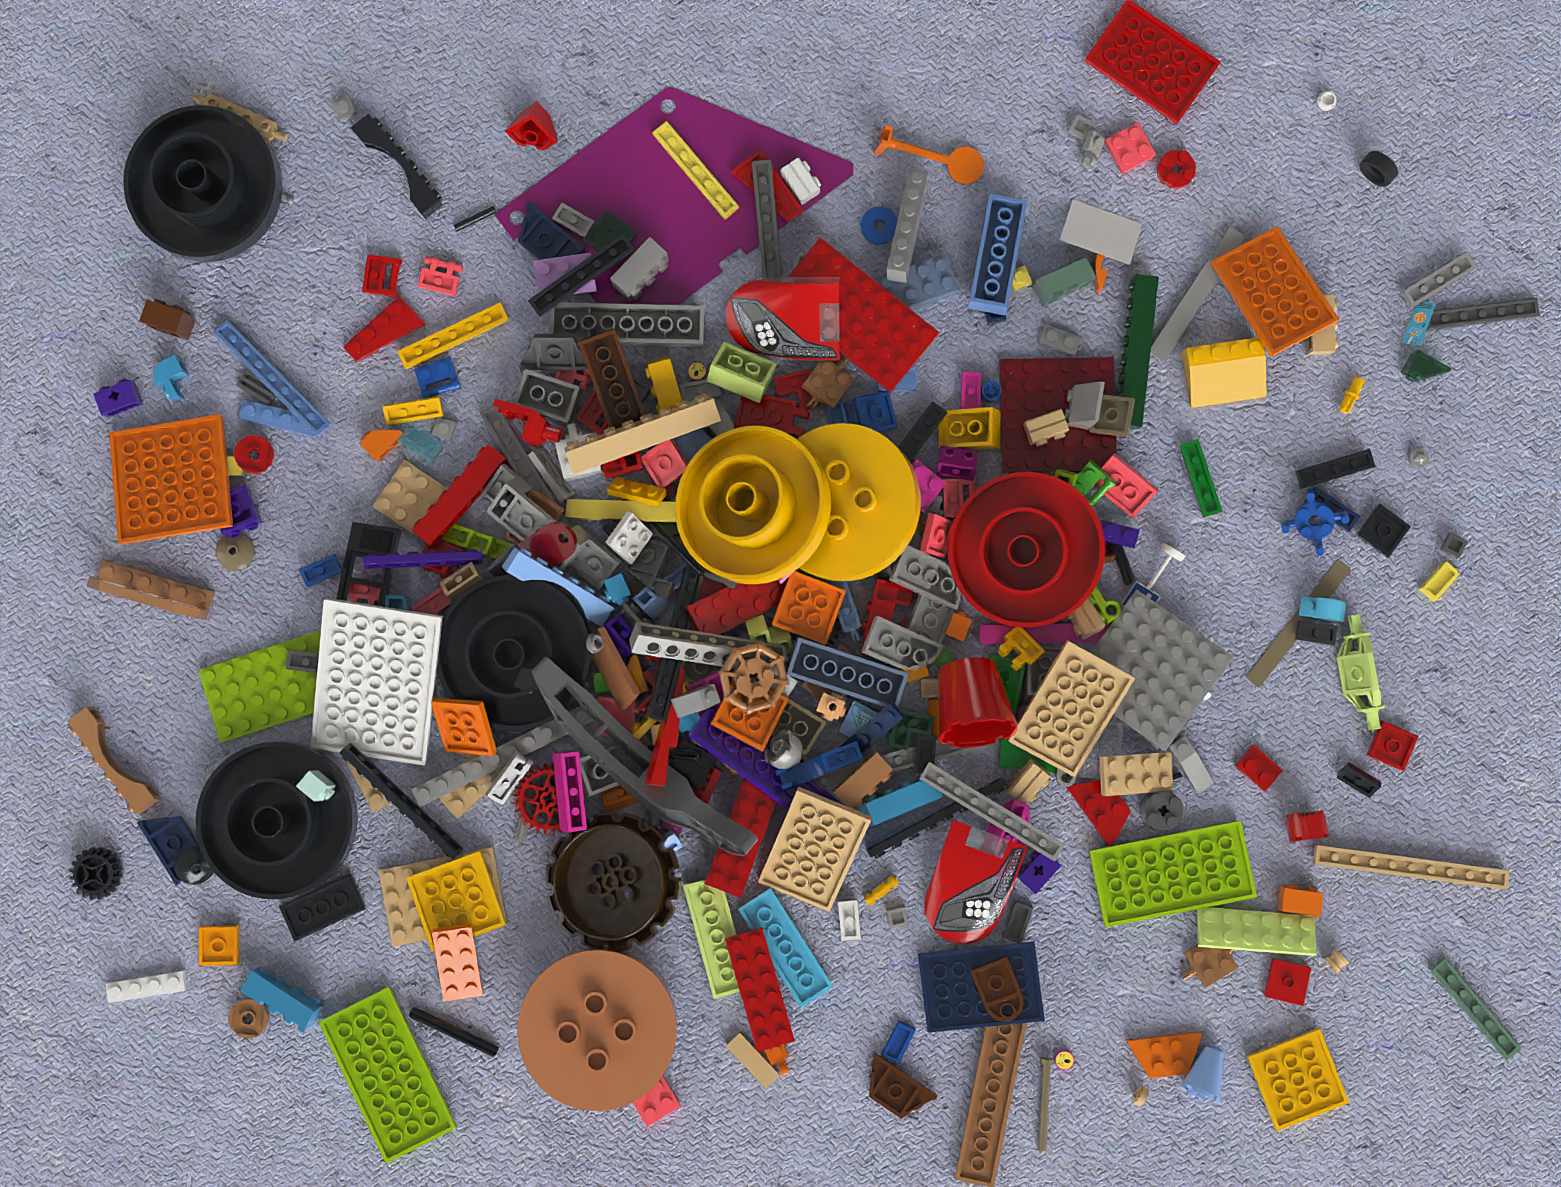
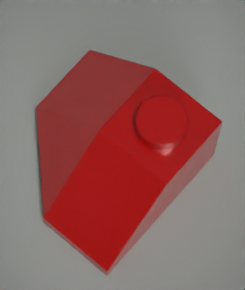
M538 102L524 109L505 130L517 145L536 146V149L545 150L558 141L550 115Z

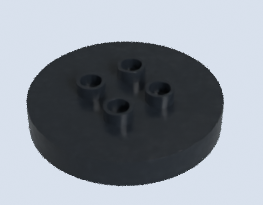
M194 105L170 111L153 121L133 144L124 170L125 200L138 228L152 242L169 253L196 262L226 260L251 248L264 236L272 225L282 197L281 169L268 141L241 116L215 106Z
M513 575L492 577L465 590L446 611L442 619L437 673L450 699L483 701L491 728L509 731L535 728L553 720L554 716L546 704L537 683L525 690L514 687L521 667L534 669L546 656L584 688L593 662V653L586 646V639L591 632L585 616L578 605L556 585L546 580L522 581ZM566 687L556 696V699L566 710L576 701Z
M285 741L255 744L228 757L214 770L207 780L198 800L196 810L197 839L201 852L210 868L224 883L233 889L261 899L294 897L308 892L327 881L347 859L356 837L358 811L353 789L337 764L314 748L300 743ZM319 770L336 785L333 788L335 792L328 800L324 799L323 801L314 802L296 787L308 771Z

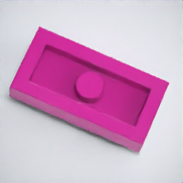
M962 372L960 409L980 408L981 373Z

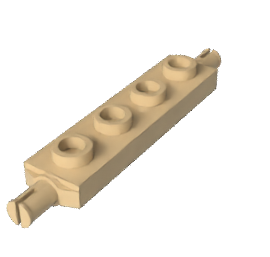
M208 93L203 98L193 94L191 98L193 102L200 105L220 107L241 116L256 128L268 142L274 138L283 142L287 140L288 135L278 131L279 127L276 122L218 96Z

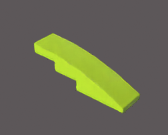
M456 524L442 539L466 549H477L482 551L483 555L498 559L512 545L511 543Z

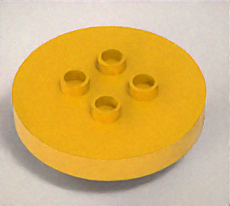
M846 423L830 424L803 434L796 440L815 455L825 471L831 493V512L821 543L812 556L799 568L814 576L832 581H853L880 572L894 562L905 550L918 524L921 493L916 473L910 461L888 438L879 432L861 425Z
M745 426L732 429L718 435L705 444L687 465L680 479L675 502L677 528L691 556L712 573L742 584L772 582L789 575L802 566L821 543L831 512L829 482L824 469L815 455L791 435L765 426Z

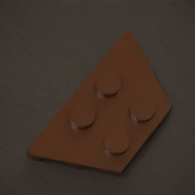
M877 1053L873 1054L868 1096L899 1118H904L913 1110L923 1107L922 1105L938 1097L936 1093Z

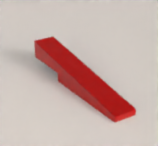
M685 669L679 670L672 699L683 694ZM672 701L666 722L660 723L644 785L665 786L669 748L677 747L680 718H677Z

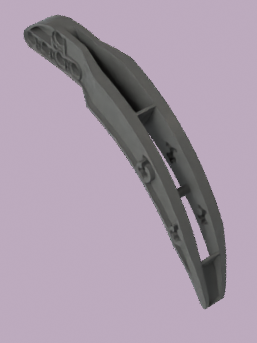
M545 656L532 670L533 677L556 721L609 776L664 822L693 830L709 842L731 854L745 856L758 841V838L745 827L695 797L688 780L668 764L665 786L644 785L653 752L626 730L587 690L569 677L549 658ZM565 687L599 725L591 735L556 699V696ZM604 731L645 769L639 778L596 741Z

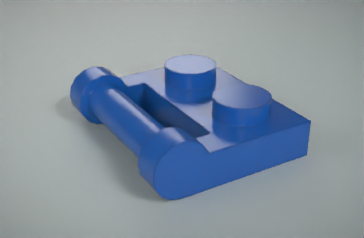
M451 357L414 369L423 399L434 397L453 389H461ZM449 378L452 379V382L431 390L427 389L429 385Z

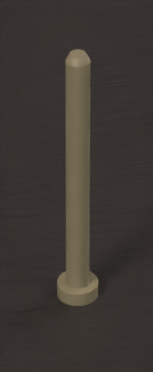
M1049 1057L1040 1058V1064H1043L1039 1153L1046 1152L1051 1065H1054V1059Z

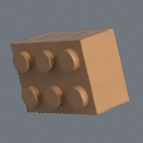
M874 751L833 789V792L845 806L856 809L863 803L862 798L866 794L870 796L878 789L876 785L882 781L884 783L892 776L890 772L893 769Z

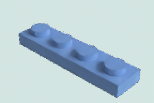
M247 400L242 402L239 419L315 436L289 410Z

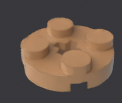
M245 998L237 1002L231 1008L228 1016L229 1025L236 1032L235 1034L242 1038H253L261 1034L269 1023L267 1004H258L251 998ZM248 1013H251L254 1018L250 1023H247L248 1020L244 1019V1016L248 1015Z

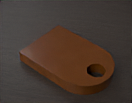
M1007 956L971 970L985 1009L992 1018L998 1021H1010L1021 1013L1024 1004L1023 995ZM1003 1006H1012L1013 1013L1010 1016L1004 1015L1002 1013Z

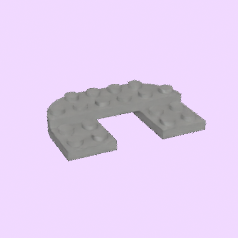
M907 545L897 558L889 578L890 581L919 594L907 627H901L882 617L875 616L861 652L892 665L891 667L915 670L932 663L941 653L944 647L941 644L953 612L958 610L960 590L954 581L951 569L944 562Z

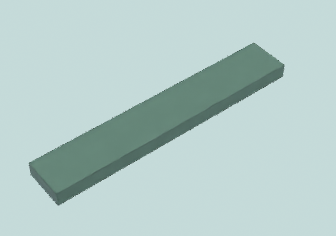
M1442 956L1428 968L1503 1059L1508 1060L1521 1049L1519 1044L1446 957Z

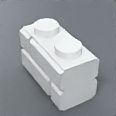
M797 158L780 170V175L800 205H803L820 193L819 187L821 184L816 176L812 177L809 173L810 167L806 161L802 162L800 158Z

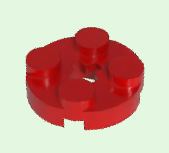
M1185 150L1167 152L1160 159L1157 166V176L1160 182L1170 186L1169 188L1181 189L1187 186L1194 178L1196 172L1195 161L1189 152ZM1174 165L1181 168L1179 174L1176 171H1172Z
M250 435L237 443L234 450V458L238 467L244 472L259 474L266 472L272 465L274 451L271 444L265 438ZM253 450H257V454H260L259 458L256 457L255 460H252L251 456L248 455Z

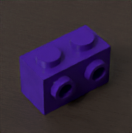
M618 614L603 627L606 628L624 661L633 654L631 653L630 637L633 630Z

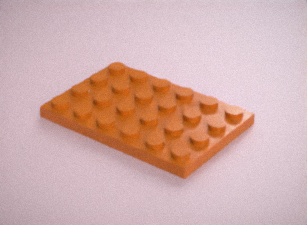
M1278 226L1211 261V266L1271 357L1337 323L1339 320Z

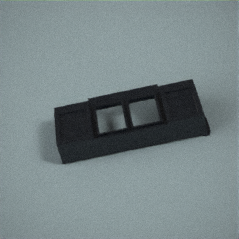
M352 522L336 597L337 600L347 601L350 583L381 588L377 606L385 607V595H389L394 568H385L382 582L352 577L356 557L363 558V556L372 553L379 554V556L397 553L401 536L400 529Z

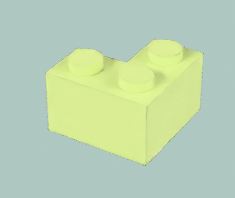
M763 615L745 621L750 640L785 645L786 653L791 652L793 644L788 631L775 626L767 628Z

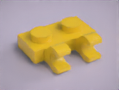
M1015 627L1004 636L1006 642L999 647L998 651L1002 658L1007 656L1012 649L1019 654L1012 661L1013 664L1011 665L1015 671H1018L1026 662L1031 666L1045 654V650L1022 627Z

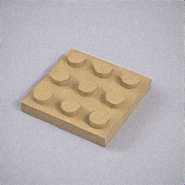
M404 459L372 507L415 535L412 531L414 524L419 519H423L427 514V509L432 504L435 505L439 500L440 494L444 490H448V488Z

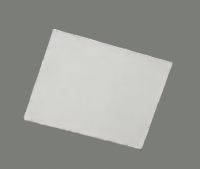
M1073 199L1060 240L1130 265L1142 224Z

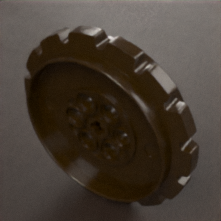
M616 812L594 814L592 822L586 818L587 830L569 832V838L560 837L551 852L555 862L547 865L545 884L552 888L551 893L547 894L550 909L553 915H561L559 925L572 938L580 935L582 938L581 944L589 948L601 949L607 945L609 950L620 952L632 949L633 941L639 946L643 945L658 935L657 925L661 927L666 926L676 910L671 903L672 900L679 899L681 891V878L674 874V871L680 867L676 853L673 848H665L664 844L667 838L656 826L649 825L646 828L644 826L645 819L637 815L623 813L621 818H618ZM614 857H617L620 861L618 867L613 864ZM597 863L602 867L600 874L595 870ZM629 869L634 872L632 880L627 876ZM615 878L616 882L611 884L610 881ZM593 883L598 885L597 893L592 890ZM625 889H628L630 891V899L625 898ZM608 896H611L613 899L611 906L606 902Z

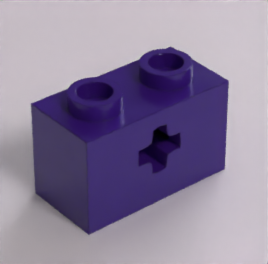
M128 379L119 380L116 382V385L111 387H102L99 389V392L93 394L100 414L107 418L143 404L136 383Z
M1035 850L1031 854V860L1027 865L1025 863L1021 865L1017 878L1036 894L1062 865ZM1034 866L1040 867L1041 872L1039 874L1033 869Z

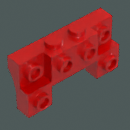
M880 579L876 580L872 601H868L865 612L869 613L868 619L863 620L861 631L864 632L861 651L874 617L879 616L891 622L895 604L910 607L912 590L896 583ZM860 652V655L869 656L865 653Z

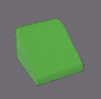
M593 673L595 693L610 691L601 673Z

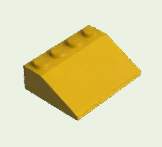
M1258 337L1189 347L1181 352L1191 408L1266 397L1265 350Z

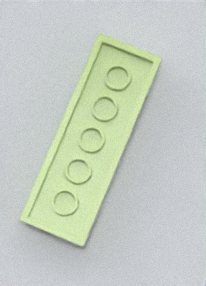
M706 879L685 884L683 888L713 999L740 992L725 937L737 933L726 893L705 885Z
M1210 907L1197 909L1198 947L1311 956L1317 954L1315 916Z

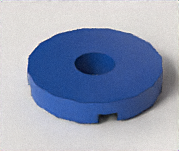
M873 207L862 217L860 224L861 233L869 243L885 245L894 238L898 220L895 214L888 208ZM880 221L885 227L879 231L874 228V224Z

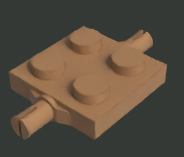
M842 356L837 364L830 360H820L804 382L802 388L813 397L807 404L808 408L812 405L810 410H814L818 402L825 404L830 409H833L854 380L853 377L843 370V367L848 362L847 358L845 359Z
M1196 945L1183 953L1189 962L1190 968L1180 973L1184 981L1195 975L1206 988L1239 968L1232 956V952L1235 950L1198 947Z

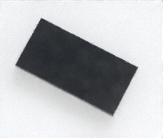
M348 874L279 906L294 942L367 909L352 874Z

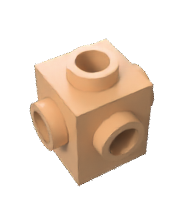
M833 692L831 695L823 693L816 711L823 713L822 718L833 721V719L838 720L839 716L843 718L847 707L844 706L845 702L842 701V696ZM831 703H834L836 706L833 711L829 709Z

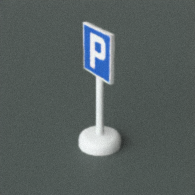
M1163 542L1160 548L1168 555L1147 587L1136 581L1120 605L1124 607L1136 589L1157 603L1161 596L1150 589L1172 557L1178 561H1183L1186 556Z

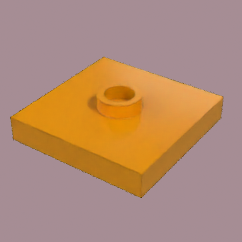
M239 925L199 926V966L239 964Z

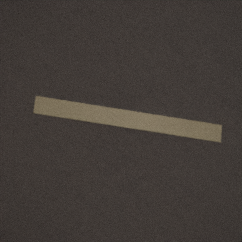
M1337 559L1309 597L1329 599L1351 569ZM1298 609L1246 678L1260 688L1296 642L1297 622H1311L1313 618L1299 616Z

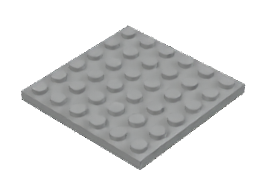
M1137 589L1091 652L1135 677V680L1113 715L1163 751L1168 749L1233 659V656Z

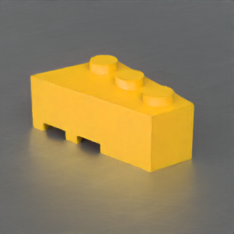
M669 354L647 360L648 368H645L647 378L652 379L654 385L650 388L653 398L657 397L659 404L656 405L657 413H659L658 410L665 407L670 409L677 407L676 404L682 402Z

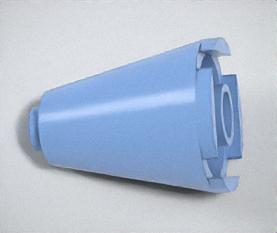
M1211 1044L1209 1047H1205L1180 1088L1185 1089L1187 1087L1188 1093L1207 1101L1209 1097L1214 1098L1213 1102L1219 1103L1224 1053L1221 1052V1048Z

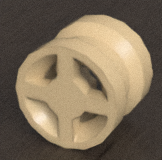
M1336 949L1332 951L1329 957L1323 959L1336 974L1341 971L1343 966L1349 964L1347 959Z

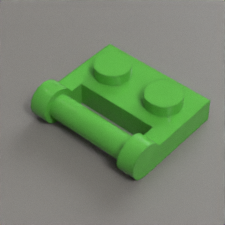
M1090 460L1078 473L1075 487L1085 495L1095 508L1097 501L1109 488L1115 486L1116 481ZM1101 478L1104 483L1089 499L1086 494Z

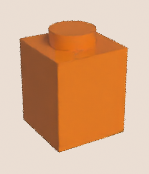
M960 611L957 614L953 613L945 636L963 642L972 621L968 618L969 615Z

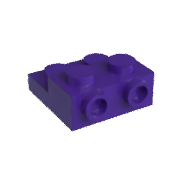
M247 485L230 490L233 527L220 528L221 534L227 537L235 538L241 535L240 531L257 529L259 527L258 524L262 523V519Z

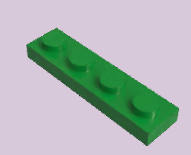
M1199 439L1179 445L1202 517L1205 518L1223 512Z

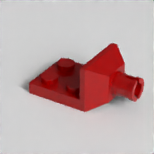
M495 398L493 406L498 409V413L511 420H515L516 417L525 423L521 438L531 446H539L545 443L546 440L556 443L560 442L563 429L551 426L537 411Z

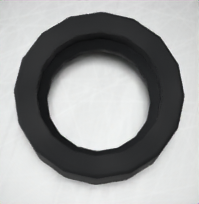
M1379 151L1369 152L1359 165L1363 175L1373 184L1381 187L1388 186L1398 174V168L1395 163Z

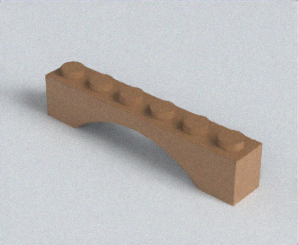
M85 707L67 721L70 724L71 732L76 736L78 735L81 739L83 748L90 751L93 755L94 763L101 766L104 770L106 779L113 782L116 786L115 790L118 795L125 798L130 811L136 814L143 813L161 799L150 783L131 777L115 763L105 741V722L94 707Z

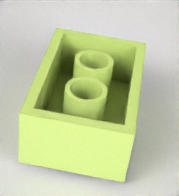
M723 342L710 366L707 381L760 403L772 380L777 363Z

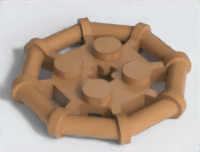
M762 641L739 648H732L730 656L722 669L718 671L725 702H730L748 715L751 712L762 709L774 708L786 685H789L783 655H779L765 646ZM754 652V657L743 659V654ZM762 652L772 660L768 663L760 659V653ZM736 659H738L739 663L735 670L729 672ZM775 664L777 667L779 679L774 678V673L772 671V667ZM756 672L757 680L751 683V678L749 677V675H754ZM728 676L733 677V680L735 682V688L732 690L730 688ZM773 683H778L771 697H769L767 692ZM740 692L746 696V703L735 697V695ZM763 696L766 700L752 704V699Z

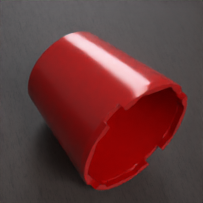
M983 657L965 658L950 662L939 670V740L943 745L950 743L951 747L954 748L982 747L995 744V739L1001 737L1006 740L1017 732V722L994 660Z

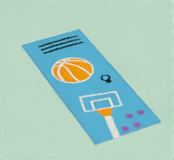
M1422 301L1415 306L1402 343L1421 346L1436 303Z

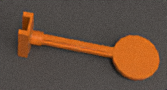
M888 125L879 133L877 139L880 140V143L873 152L874 154L881 155L886 148L898 149L947 165L950 177L959 184L968 185L974 183L981 177L984 171L982 156L971 147L963 146L956 148L950 156L898 141L897 138L891 137L893 127Z

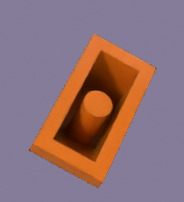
M372 430L362 436V441L359 444L376 461L380 462L406 435L400 430Z

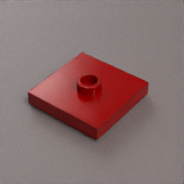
M1380 721L1381 729H1377L1366 756L1404 771L1418 736L1385 721Z
M1272 958L1264 996L1303 1006L1312 968Z

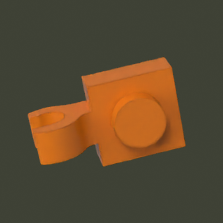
M784 1045L765 1050L771 1065L777 1063L782 1076L790 1073L784 1060L789 1057Z

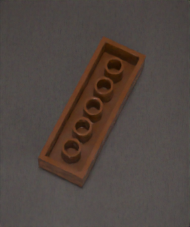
M612 328L578 340L577 342L609 428L615 427L617 429L622 427V423L633 420V422L641 420L640 417L646 414L615 329Z

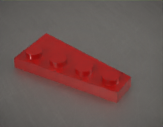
M760 149L730 171V173L755 193L752 162L768 159ZM773 168L776 211L790 223L804 213V210Z
M398 296L343 348L355 361L359 362L379 351L380 348L394 343L395 340L412 333L413 330L421 328L426 324Z

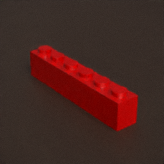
M489 444L486 447H482L474 461H470L465 466V471L460 476L458 475L454 478L452 486L440 494L438 502L435 505L432 504L427 509V514L423 519H419L414 524L413 533L434 549L482 494L502 464H508L507 459Z

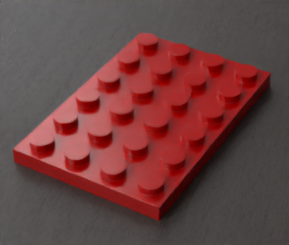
M1126 0L1084 60V62L1176 125L1221 63L1131 0Z

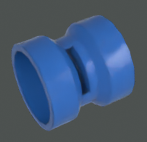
M994 381L985 383L981 389V398L987 403L995 402L1001 394L1000 385Z

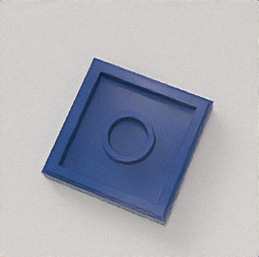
M888 391L852 399L859 425L876 432L898 428Z

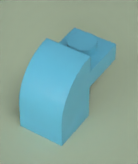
M1301 597L1299 616L1344 622L1346 603L1328 598Z

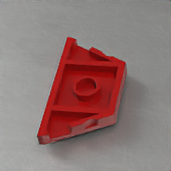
M1101 780L1066 787L1108 846H1113L1131 812L1121 796H1101Z

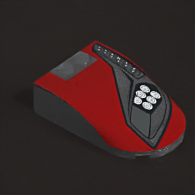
M840 277L755 278L743 283L732 294L727 304L726 324L730 335L742 348L756 354L798 360H840Z
M952 818L924 899L925 914L933 930L942 938L958 944H970L987 937L1000 920L1020 870L1027 846Z

